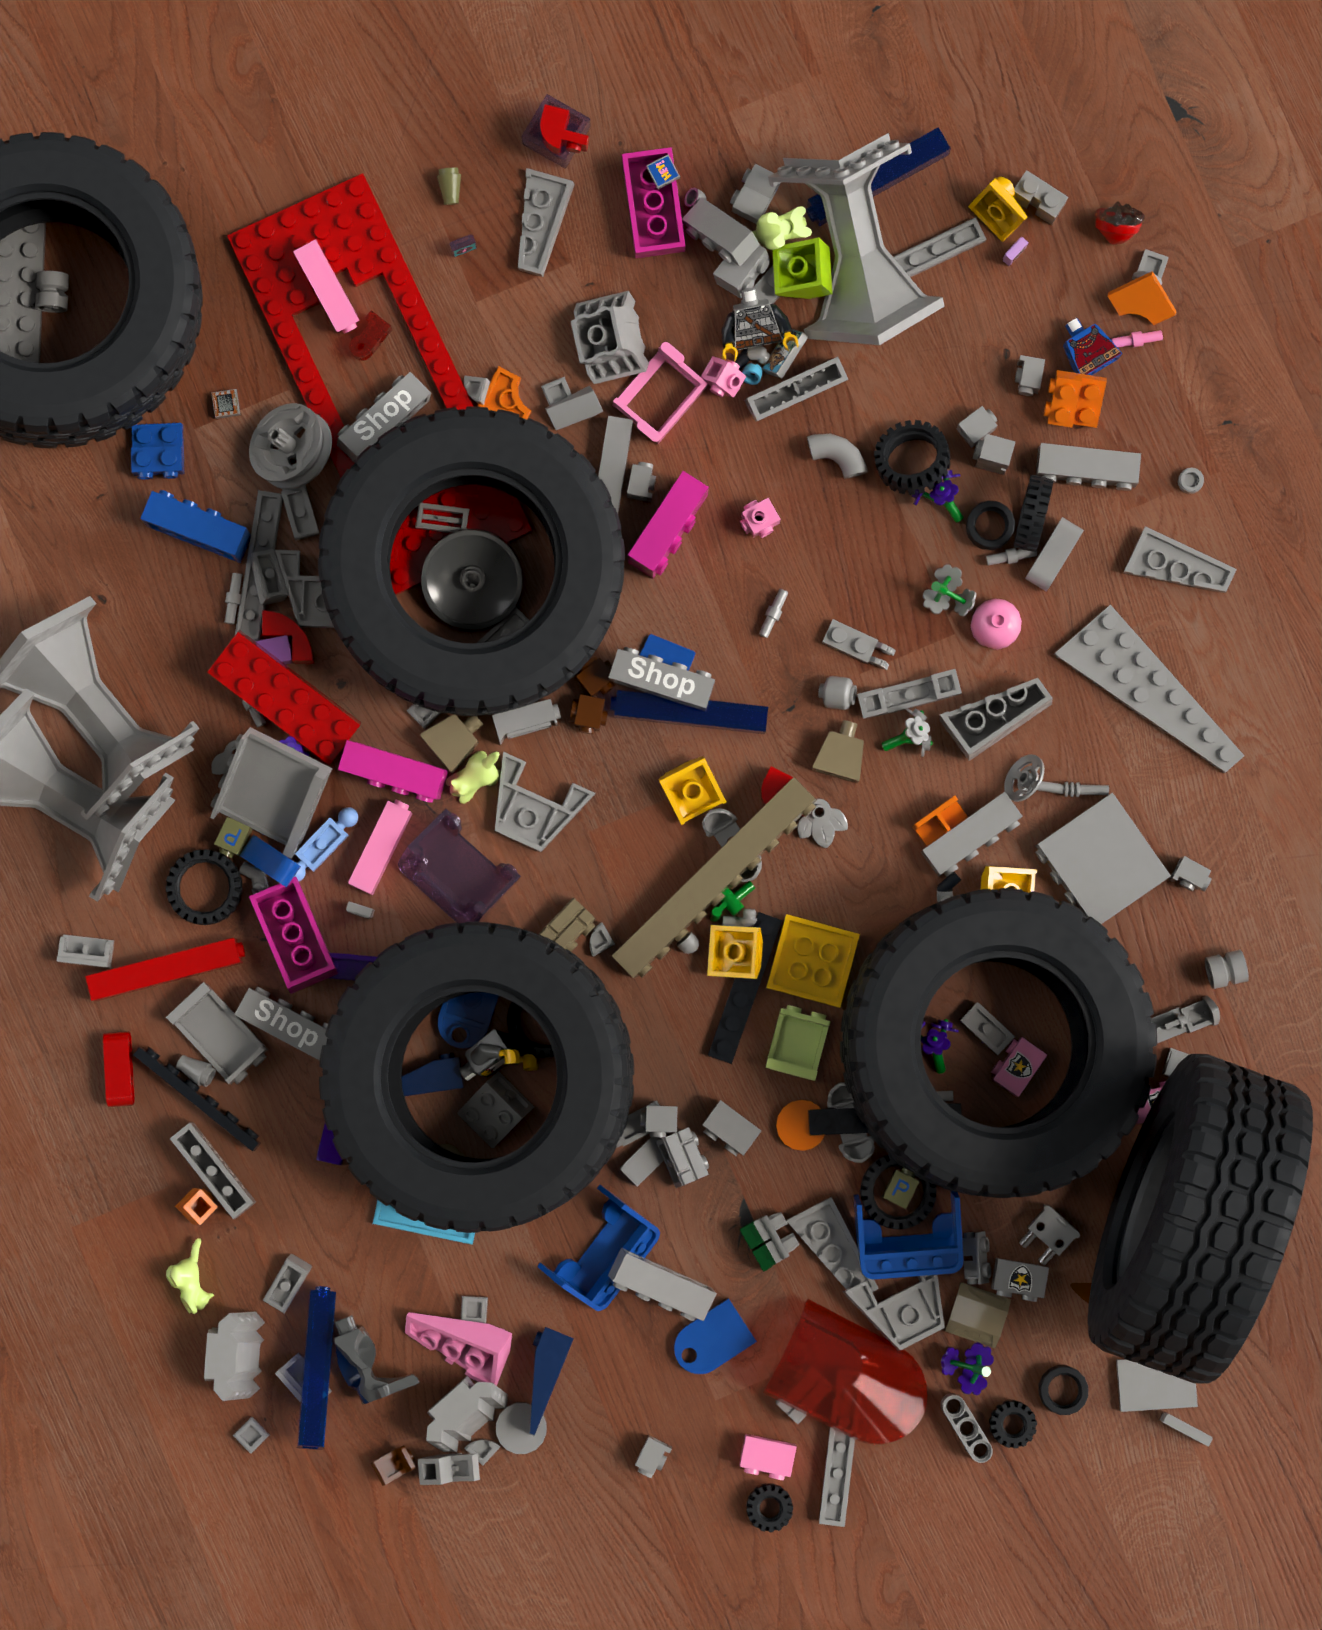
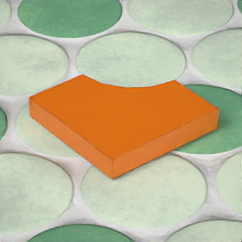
M1153 271L1108 292V298L1119 316L1138 314L1147 318L1153 325H1156L1176 315L1174 306Z
M498 366L490 381L484 405L478 404V407H488V410L492 411L501 409L514 412L528 420L532 413L519 397L518 388L521 377Z

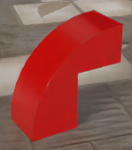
M262 610V636L264 639L288 636L289 639H292L293 663L315 664L312 646L303 630L293 620L283 614Z

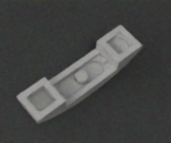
M952 669L922 679L883 689L879 688L857 695L863 719L936 702L962 694L956 669Z

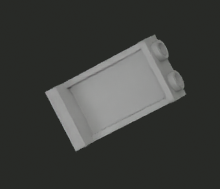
M203 982L166 1018L185 1035L224 1077L228 1084L233 1082L239 1084L248 1075L246 1070L252 1065L257 1067L267 1058L264 1053L268 1051V1048L239 1017L234 1015L235 1013L207 983Z

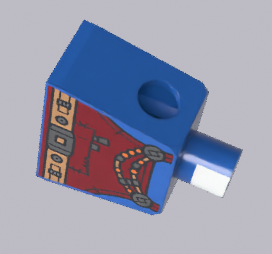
M1076 318L1065 325L1072 338L1067 340L1063 347L1074 373L1093 375L1121 357L1122 352L1097 324L1084 329L1079 319Z

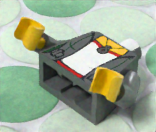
M494 1029L465 1052L469 1062L460 1067L459 1070L468 1081L477 1074L489 1077L508 1064L518 1065L523 1062V1070L534 1071L538 1067L535 1056L532 1054L521 1056L522 1053L508 1033Z

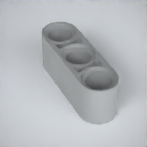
M1062 517L1025 579L1047 592L1084 530Z
M955 1393L946 1394L941 1400V1409L958 1438L974 1461L978 1463L987 1462L993 1454L990 1442L965 1401ZM951 1399L959 1400L960 1407L956 1412L947 1411L946 1405ZM965 1421H970L973 1424L972 1432L967 1435L960 1432L961 1424ZM979 1443H983L987 1447L986 1453L981 1457H977L973 1453L974 1447Z

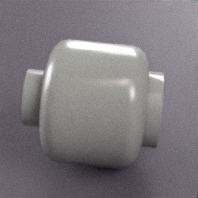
M829 676L825 684H820L818 696L823 699V704L826 708L847 710L850 705L855 704L857 686L853 685L850 678Z

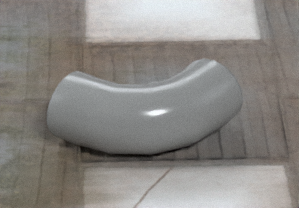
M831 433L807 436L812 459L828 458L834 460L840 466L844 479L860 476L868 472L859 449L846 438Z

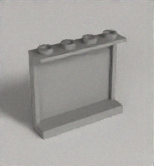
M250 727L244 735L239 734L233 747L236 748V752L227 761L226 768L229 770L227 774L222 776L218 784L221 791L214 796L210 806L214 809L210 818L214 819L220 812L286 845L283 854L292 859L302 844L332 768Z
M1113 793L1035 846L1037 848L1035 854L1042 864L1047 863L1051 868L1052 872H1050V875L1057 885L1062 884L1067 891L1064 895L1068 902L1073 906L1076 904L1082 910L1085 917L1091 916L1101 924L1171 877Z

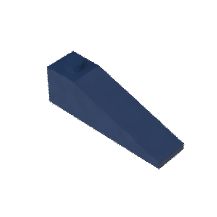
M454 1053L439 1055V1060L432 1061L402 1076L404 1096L464 1088L463 1075L459 1070L461 1067L460 1057L454 1058Z
M545 1327L543 1332H537L533 1345L537 1348L534 1359L529 1433L532 1436H535L574 1339Z

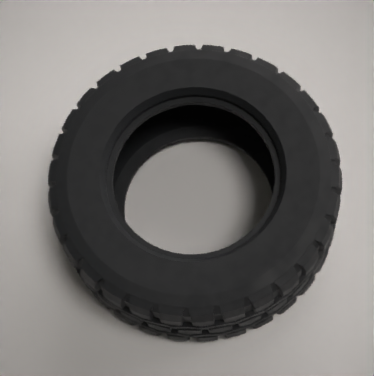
M41 132L40 136H33L32 133L11 135L9 140L6 141L0 138V241L21 228L38 223L61 222L73 224L90 230L107 241L124 260L129 272L128 297L123 313L110 334L92 350L76 358L56 363L27 362L0 351V436L5 441L19 445L33 443L34 447L56 448L59 444H64L66 448L87 445L88 440L95 439L96 442L108 439L116 435V430L120 428L127 430L143 420L142 414L146 412L152 413L166 399L164 394L176 387L184 374L182 369L191 361L196 348L195 340L200 333L202 322L201 307L203 305L202 284L193 242L182 214L177 206L171 202V197L157 180L150 178V173L134 160H125V155L107 145L96 146L95 140L72 135L71 138H65L64 133Z
M478 406L466 407V409L457 410L456 407L436 410L435 414L427 416L422 414L405 421V425L398 428L393 427L378 438L376 443L372 446L369 445L354 460L355 464L350 469H347L336 486L337 490L334 496H331L324 515L325 521L323 527H321L319 537L320 551L318 559L319 580L321 581L326 609L337 634L357 663L380 685L400 698L432 711L461 716L493 715L530 705L555 692L573 678L595 653L610 627L622 592L625 561L624 540L622 539L621 524L617 510L612 504L607 487L602 479H599L596 475V470L584 455L574 450V446L558 433L554 434L549 431L548 427L530 418L526 420L514 412L501 409L492 411L488 410V407ZM462 485H480L496 488L523 502L532 510L544 526L554 556L553 584L540 610L529 622L514 633L484 643L454 642L425 630L407 614L394 593L390 576V559L393 543L407 516L415 507L430 496L442 490Z
M1000 888L998 890L982 889L947 898L906 918L881 939L876 945L875 950L863 962L859 969V975L853 981L849 990L847 1008L843 1011L841 1021L843 1041L840 1042L841 1063H844L845 1069L843 1073L848 1094L851 1093L854 1109L861 1122H865L868 1133L881 1148H884L889 1153V1156L896 1163L913 1172L915 1176L944 1189L969 1195L993 1198L1028 1197L1041 1194V1192L1059 1189L1070 1184L1075 1178H1082L1098 1167V1163L1102 1159L1106 1160L1121 1145L1123 1135L1128 1136L1139 1119L1138 1110L1145 1107L1150 1094L1149 1078L1154 1077L1157 1056L1153 1054V1047L1157 1046V1028L1155 1023H1151L1150 1016L1154 1014L1149 993L1143 991L1142 985H1144V980L1135 963H1129L1127 959L1129 954L1116 938L1111 939L1107 935L1108 930L1091 916L1085 917L1079 908L1065 901L1058 902L1052 896L1034 891L1028 893L1022 889ZM972 963H1005L1031 973L1041 980L1056 996L1065 1012L1070 1028L1071 1058L1061 1087L1050 1102L1039 1112L1028 1119L1009 1126L990 1127L965 1118L943 1101L932 1086L922 1060L921 1028L926 1010L933 996L947 979Z
M466 922L439 925L430 930L414 933L406 937L399 944L395 943L386 948L373 963L369 962L358 973L352 987L348 986L337 1003L336 1015L332 1014L325 1033L326 1037H328L326 1045H322L319 1067L323 1068V1076L319 1077L320 1099L324 1100L325 1108L322 1111L327 1129L332 1130L334 1135L332 1140L341 1159L347 1160L349 1164L348 1169L361 1185H367L370 1189V1194L384 1205H391L400 1215L413 1221L419 1220L424 1222L426 1226L442 1230L451 1229L456 1230V1232L478 1233L480 1231H500L531 1222L562 1206L587 1187L613 1155L619 1138L622 1137L629 1118V1107L632 1105L634 1093V1058L630 1048L629 1032L626 1024L623 1023L619 1007L612 995H609L601 979L579 957L553 940L528 930L497 923ZM477 992H486L504 997L526 1010L539 1023L550 1041L557 1068L555 1098L541 1128L526 1144L516 1151L503 1157L489 1159L465 1157L435 1143L414 1120L402 1089L404 1054L411 1036L418 1025L430 1012L448 1000Z
M1189 1054L1176 1066L1157 1095L1138 1133L1106 1220L1089 1297L1088 1334L1093 1344L1104 1352L1157 1371L1159 1370L1191 1383L1208 1384L1224 1373L1249 1336L1265 1304L1295 1223L1305 1185L1312 1143L1313 1110L1307 1094L1295 1085L1276 1080L1265 1074L1262 1075L1256 1071L1209 1054Z

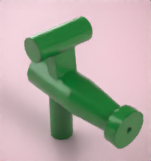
M748 881L734 893L727 888L723 892L725 897L721 901L722 904L711 911L710 921L717 922L725 908L733 917L745 907L740 901L755 889L754 885Z

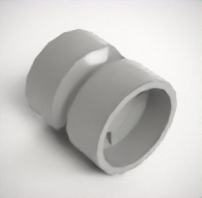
M58 271L37 272L36 288L39 292L35 294V309L50 313L66 312L68 310V296L65 292L69 289V275Z
M1241 949L1227 952L1224 958L1220 955L1205 958L1206 973L1212 989L1225 987L1229 981L1233 984H1238L1249 980L1246 960Z

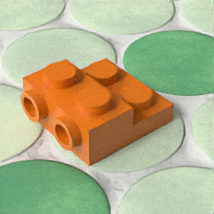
M1057 370L1055 378L1050 379L1048 393H1052L1051 401H1046L1043 416L1047 417L1048 424L1071 428L1075 424L1097 428L1107 378Z

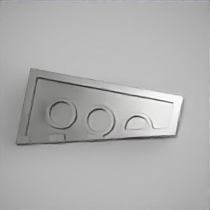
M526 168L527 180L524 191L525 203L524 213L522 214L523 226L522 236L520 237L518 269L543 277L575 184L571 180Z
M1145 526L1123 573L1225 593L1237 569Z
M832 1197L786 1220L846 1290L866 1280L872 1292L879 1289L874 1279H868L863 1275L860 1268L858 1247Z

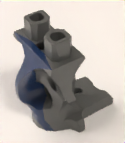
M353 1315L335 1322L339 1336L334 1338L338 1366L347 1384L357 1391L362 1405L420 1383L414 1374L398 1378H377L372 1371L376 1357V1348L363 1326L357 1328Z

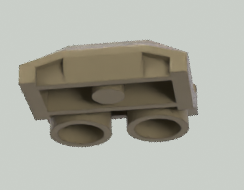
M960 1282L957 1297L945 1331L996 1348L1009 1311L1011 1299Z

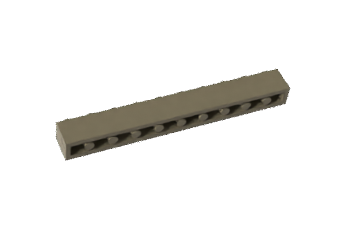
M793 777L612 957L633 978L638 976L643 978L653 968L650 964L656 958L661 960L671 950L668 946L674 940L679 942L689 933L686 929L693 922L698 924L707 915L705 910L711 904L715 907L725 897L723 892L729 886L733 889L743 880L742 873L747 869L752 871L762 861L759 857L765 851L770 853L778 846L780 842L777 839L783 833L788 835L798 826L795 821L802 815L807 817L816 808L814 803L817 799Z

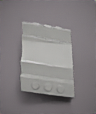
M629 291L576 303L574 309L575 319L571 321L579 362L585 364L587 375L593 384L647 371L649 362L643 354L646 346L641 338L639 316L633 309L636 301Z
M257 1312L229 1313L218 1323V1328L212 1327V1329L208 1330L204 1379L205 1381H214L213 1390L222 1401L247 1399L260 1389L253 1379L262 1372L259 1368L260 1346L264 1339L257 1330L265 1322Z
M466 1376L427 1412L434 1421L427 1426L426 1441L443 1452L457 1453L458 1441L471 1442V1436L488 1421H494L495 1408L505 1409L507 1407L508 1394L493 1383L477 1382L474 1384Z

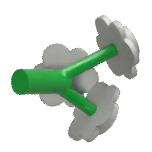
M945 564L943 568H938L935 571V577L938 581L932 583V590L927 589L924 591L923 598L925 601L923 605L925 608H930L933 614H940L942 610L949 608L948 602L951 597L955 599L956 603L954 611L959 613L960 616H965L974 607L976 592L965 589L963 594L957 595L953 593L957 586L959 587L963 583L960 578L962 571L957 567L952 568L951 565Z
M906 708L907 712L914 719L908 718L905 721V730L900 735L882 742V747L884 751H889L904 743L922 745L921 757H924L925 750L930 751V747L933 745L931 736L927 734L930 731L929 724L925 722L927 717L924 715L923 710L919 711L915 708L912 712L909 708Z

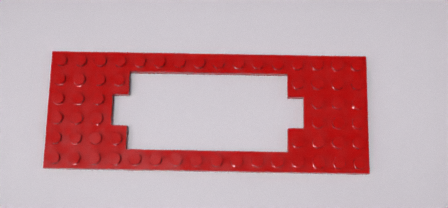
M363 173L227 235L307 407L322 417L330 428L332 435L330 456L340 477L355 464L337 446L338 433L344 425L293 316L320 304L312 285L293 252L313 240H317L335 275L348 269L356 287L384 275L446 408L456 407L457 410L473 406ZM462 485L442 490L421 502L469 509L467 529L489 531L501 537L507 543L532 533V529L518 499L496 488L480 485ZM418 506L413 509L402 523L392 547L390 576L396 595L421 584L422 568L429 551L440 539L450 534L416 529ZM423 509V514L463 518L462 514ZM422 519V523L461 528V524Z

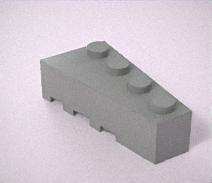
M1039 678L1009 688L1007 691L990 695L983 700L972 704L969 703L951 712L948 711L940 714V722L968 761H970L1052 705L1053 698Z

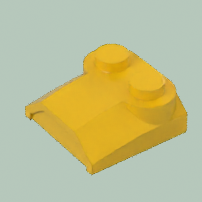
M997 177L968 207L1003 242L1027 218V215L1013 197L1015 191L1012 182L1004 177Z
M704 756L692 759L666 772L658 779L681 825L719 804L726 803Z
M986 866L981 876L980 890L1014 888L1030 893L1034 891L1035 873H1037V870Z
M711 925L707 976L757 979L762 962L763 939L761 928Z

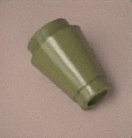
M458 168L439 169L437 180L444 205L459 204L461 174H459Z

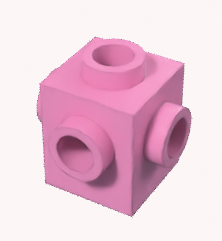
M712 356L701 378L711 386L710 391L719 397L727 395L734 398L746 376L739 371L740 366L729 359L725 361Z
M769 498L759 503L757 500H754L743 507L745 511L741 514L742 520H740V524L745 533H751L753 538L758 535L760 538L769 535L774 531L773 527L780 524L781 519ZM760 517L762 521H757L755 518Z

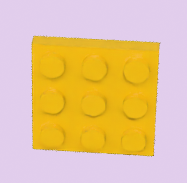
M786 914L766 988L840 1008L860 934Z

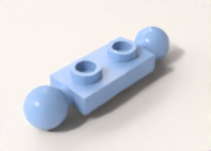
M351 807L343 808L339 812L336 823L329 818L295 853L300 859L299 862L295 863L301 866L294 876L297 877L298 881L305 877V869L307 867L314 872L349 836L344 829L345 827H352L358 822V813L355 809Z

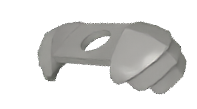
M725 809L710 810L702 822L706 836L711 837L714 835L721 847L727 843L729 837L734 836L740 830L735 822L738 820L737 817ZM762 861L752 871L747 869L742 873L743 880L741 882L756 879L761 871Z
M838 1083L829 1092L828 1109L854 1108L851 1093L848 1094L845 1083ZM866 1133L840 1134L842 1144L839 1145V1150L846 1159L862 1163L872 1156L875 1147L874 1139L871 1136H867Z

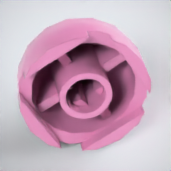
M991 599L983 602L976 608L972 616L971 630L979 644L999 650L1008 647L1017 639L1021 631L1022 621L1019 611L1013 604L1003 599Z

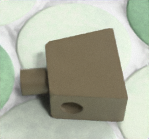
M454 714L424 731L420 736L453 774L478 745L479 742L473 736V733L483 723L477 716H469L462 722Z
M843 720L840 733L829 731L813 764V771L855 783L859 782L864 741L854 738L858 724Z

